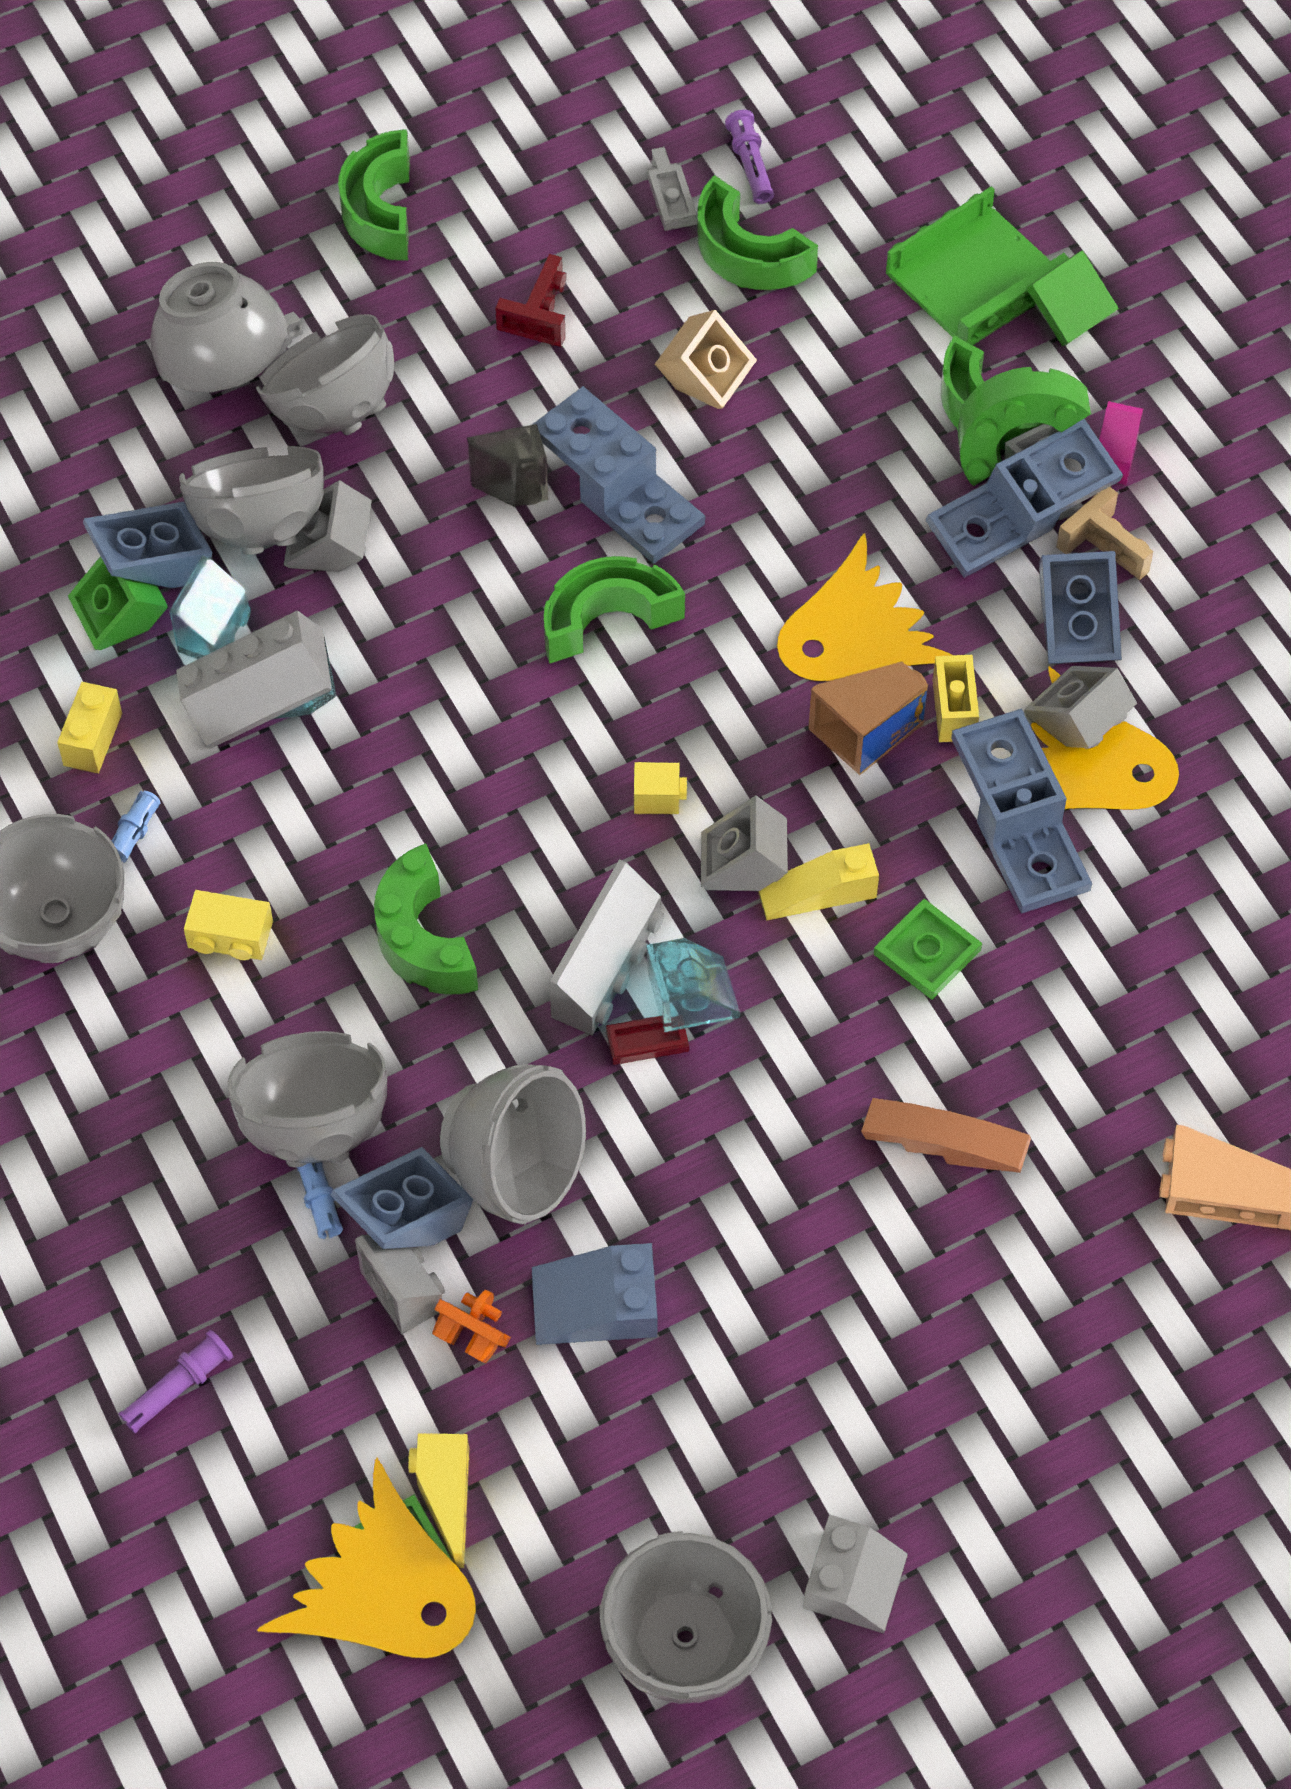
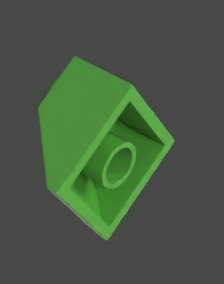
M101 556L68 595L95 650H103L147 632L168 608L157 585L112 576Z

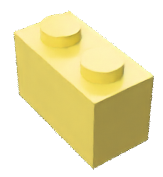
M972 655L935 656L932 681L939 742H953L951 739L952 730L979 722Z
M81 681L57 741L63 766L99 774L122 715L117 689Z
M195 890L184 926L188 948L203 954H211L213 952L228 954L239 960H249L250 958L262 960L273 923L270 902Z

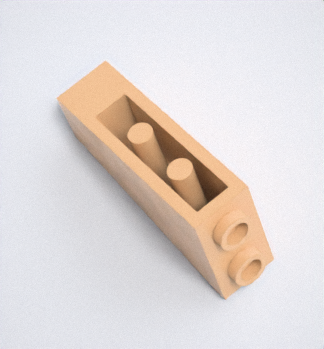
M1176 1125L1173 1138L1165 1139L1163 1162H1169V1174H1162L1159 1197L1166 1198L1165 1213L1291 1230V1169L1189 1127Z

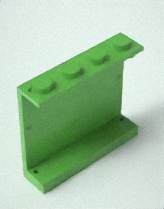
M992 186L980 194H974L966 203L958 208L947 211L939 220L931 225L923 226L915 235L904 242L896 243L887 254L886 275L947 333L971 345L981 341L1035 306L1036 303L1026 287L1069 259L1065 253H1062L1050 261L993 208L995 189Z

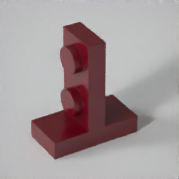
M553 254L548 255L526 304L499 298L495 307L496 330L562 347L566 338L565 315L553 312L556 293L563 291L567 278V273L563 272L562 257Z

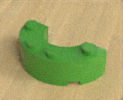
M407 129L385 132L366 140V146L358 152L353 150L349 154L339 174L338 185L341 213L347 232L365 250L388 260L408 261L406 207L393 206L380 198L382 193L392 186L409 182L410 155Z
M715 175L708 181L701 192L698 202L697 241L703 259L715 273L742 288L775 290L798 285L817 272L818 245L793 228L773 236L754 235L743 230L737 223L740 217V192Z
M954 336L944 356L941 401L948 418L957 428L961 416L960 410L964 402L979 385L984 383L981 376L984 351ZM1026 423L1010 429L1001 437L999 441L1000 449L1005 450V442L1042 425V423Z
M1031 367L1017 368L986 380L969 395L960 410L961 416L957 426L960 461L964 474L973 486L988 478L995 465L1002 462L999 441L1012 428L1026 423H1042L1051 425L1058 431L1063 432L1091 415L1087 387L1075 377L1051 368L1049 372L1032 371Z
M611 556L580 564L559 579L554 585V591L549 600H546L544 608V636L549 664L583 653L584 629L592 619L603 613L615 611L632 613L643 619L651 630L685 619V593L683 589L662 568L656 565L649 567L637 563V558Z
M422 844L400 856L387 869L378 885L374 901V914L381 952L397 975L410 984L414 982L429 988V992L463 994L477 991V970L464 936L456 938L434 936L423 929L417 921L419 913L424 907L441 897L437 869L427 844Z

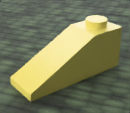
M869 843L830 851L789 870L780 880L758 891L766 921L877 898L879 873Z
M418 1433L417 1448L409 1449V1473H416L418 1489L453 1563L458 1568H464L469 1469L468 1434Z

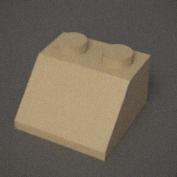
M712 310L690 316L655 365L676 390L717 409H721L757 360L718 312Z

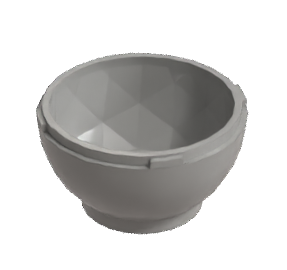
M199 263L176 273L162 287L159 295L160 304L152 324L151 351L157 371L163 381L191 392L225 390L240 386L254 379V377L272 364L284 345L287 335V321L275 299L262 285L253 279L239 274L232 266L226 263Z
M528 1064L511 1066L487 1076L477 1084L474 1083L466 1086L453 1098L442 1122L440 1148L447 1168L457 1176L462 1187L479 1206L489 1213L513 1223L526 1225L528 1222L547 1215L557 1207L568 1193L583 1160L586 1146V1124L583 1103L576 1087L562 1072L563 1070L552 1066ZM517 1099L519 1105L515 1109L512 1101Z
M678 1531L661 1534L657 1538L647 1541L630 1552L615 1567L604 1589L600 1605V1624L604 1643L610 1658L620 1673L638 1690L657 1699L678 1704L699 1703L725 1695L740 1685L756 1668L768 1643L772 1625V1607L768 1589L763 1578L753 1564L736 1548L713 1537ZM716 1587L723 1592L720 1599L708 1593L710 1588ZM682 1631H689L693 1635V1639L690 1642L683 1643L677 1638V1635Z

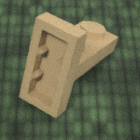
M1108 487L1096 494L1060 526L1056 547L1064 554H1069L1087 539L1102 552L1115 551L1116 562L1137 579L1141 580L1150 571L1154 551L1149 548L1145 541L1134 537L1125 530L1116 519L1110 518L1115 513L1118 493L1111 487Z

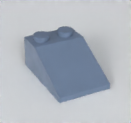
M184 502L84 518L83 525L112 576L168 588L205 582L212 551Z
M1115 551L1042 555L1039 560V573L1048 665L1122 660Z
M423 1147L335 1188L331 1193V1196L382 1249L433 1246L461 1232L473 1202L471 1196Z
M652 1243L608 1246L532 1267L536 1345L657 1337V1305Z

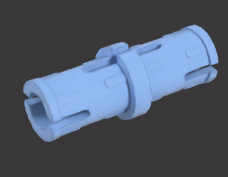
M140 791L127 814L122 815L118 821L119 828L111 841L118 851L121 862L125 863L136 842L144 838L148 831L147 825L149 820L161 804L159 798L149 791Z
M322 1162L314 1163V1165L307 1163L304 1166L297 1167L306 1192L304 1197L305 1206L311 1209L318 1237L326 1239L325 1231H327L329 1238H333L343 1231L334 1205L335 1199L331 1196L333 1188L328 1185Z

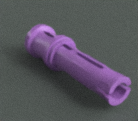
M744 109L737 110L727 116L725 126L733 137V151L741 157L754 202L765 204L773 199L774 192L771 189L759 150L762 140L760 135L755 132L753 113ZM741 120L743 125L740 126L738 121ZM753 166H756L759 177H756Z
M210 1329L205 1333L206 1339L189 1353L183 1352L179 1355L178 1365L124 1411L118 1413L121 1419L127 1422L126 1425L133 1433L136 1434L143 1425L193 1383L196 1385L204 1383L207 1380L206 1375L223 1360L230 1361L234 1357L226 1344L214 1331Z

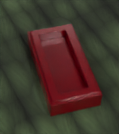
M682 1012L606 1025V1035L613 1065L689 1052V1042Z

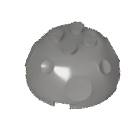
M362 314L336 321L335 324L339 329L338 331L323 338H320L315 331L276 358L260 376L264 384L262 391L259 386L256 387L262 401L270 411L281 419L285 425L300 432L325 433L329 435L342 431L344 435H350L362 426L361 420L368 415L382 410L386 406L384 396L393 378L394 353L391 342L388 340L382 325L375 316Z
M288 446V455L269 456L268 448L263 447L228 453L191 466L193 476L185 480V475L182 473L179 477L180 489L187 510L195 520L198 528L207 536L231 547L242 548L245 555L261 553L264 551V546L268 545L287 546L297 542L296 534L318 511L324 495V472L320 453L310 448Z
M43 814L27 817L0 830V948L10 955H17L25 959L40 961L41 963L63 962L66 959L79 956L91 948H96L122 914L121 909L124 902V869L113 842L96 826L94 829L75 821L73 816L61 814Z
M316 1031L284 1036L260 1045L262 1054L248 1063H245V1058L243 1057L236 1063L228 1078L229 1101L238 1121V1127L255 1147L266 1154L286 1160L287 1165L290 1167H301L307 1163L325 1161L337 1163L346 1160L349 1157V1151L360 1145L366 1138H369L382 1118L381 1114L387 1098V1069L384 1058L380 1051L371 1043H367L368 1049L352 1043L351 1035Z

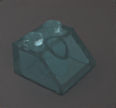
M203 555L170 609L178 653L195 659L202 658L234 642L235 634L239 627H244L247 624L251 613V608L247 602L246 590L209 557Z
M685 938L646 945L648 976L664 1032L740 1018V1010L723 956Z

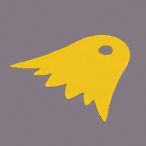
M865 533L857 541L853 550L836 573L785 622L780 630L777 643L779 657L790 671L800 677L814 681H832L901 661L907 666L935 664V656L952 655L945 651L922 645V643L934 638V635L921 631H908L922 618L924 611L907 607L893 608L902 591L901 582L874 587L880 574V566L877 565L865 571L867 562ZM809 640H817L822 643L824 651L820 656L811 658L803 653V644Z
M1050 666L1048 667L1051 682L1054 683L1061 675ZM1126 721L1113 726L1103 735V740L1097 746L1090 749L1066 747L1037 723H1031L1034 733L1048 746V748H1042L1067 798L1065 809L1103 808L1132 810L1149 808L1166 800L1175 790L1179 771L1178 764L1171 751L1158 739ZM1139 764L1149 765L1154 770V777L1149 782H1139L1132 775L1133 768Z
M376 1457L373 1471L375 1509L362 1501L357 1502L358 1515L364 1529L333 1523L331 1525V1533L341 1558H316L305 1563L309 1573L321 1584L323 1589L304 1590L294 1594L293 1598L307 1607L273 1619L258 1628L257 1631L323 1636L359 1643L406 1657L430 1658L451 1651L465 1639L474 1622L476 1613L475 1598L464 1574L435 1544L411 1514L392 1485L383 1465ZM430 1602L441 1603L446 1609V1618L438 1626H429L422 1620L421 1611Z

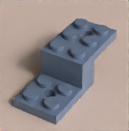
M584 386L531 425V434L580 475V501L651 563L655 564L705 525V515L656 474V447ZM583 426L590 429V432L587 434H576L572 430ZM657 514L662 516L664 520L659 523H650L646 518L649 515Z
M1083 419L1065 431H1058L996 464L986 484L927 515L925 521L965 578L1052 531L1062 512L1118 483L1123 474L1086 420ZM1069 458L1077 460L1082 470L1078 472L1068 470L1064 465V460ZM978 524L983 528L984 535L981 537L970 535L967 531V525Z
M1018 709L952 730L951 739L980 797L977 824L1021 914L1091 891L1093 883L1062 823L1067 798L1023 710ZM996 748H1003L1008 750L1011 756L1006 759H999L993 756L991 751ZM1036 862H1044L1050 865L1052 870L1049 873L1041 874L1034 871L1032 865Z

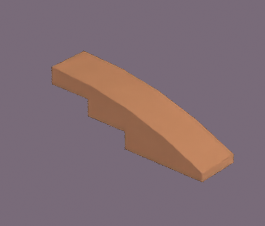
M872 1098L861 1130L867 1140L901 1143L906 1152L943 1156L947 1164L1021 1173L1031 1141L1029 1134L992 1122L946 1110Z

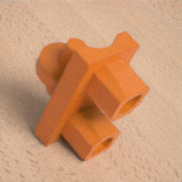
M484 1290L478 1298L468 1292L463 1296L461 1303L471 1308L470 1314L442 1299L438 1301L434 1309L440 1315L437 1318L432 1334L454 1345L464 1326L474 1331L475 1333L465 1352L484 1363H487L499 1345L505 1348L511 1338L482 1321L486 1316L497 1322L502 1314V1311L491 1306L494 1300V1293L488 1290Z

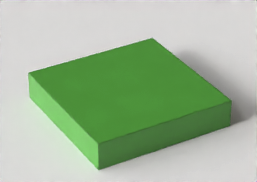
M1083 250L1026 287L1062 346L1069 344L1119 309Z
M923 899L874 947V955L933 1000L981 951L982 942L926 899Z

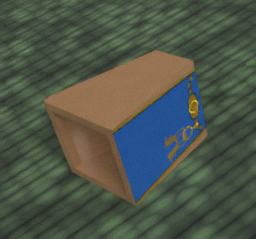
M902 661L817 684L811 689L808 729L856 773L861 775L923 725L928 684L921 673L917 670H911Z

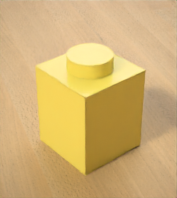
M635 762L634 814H679V800H687V777H679L680 763Z

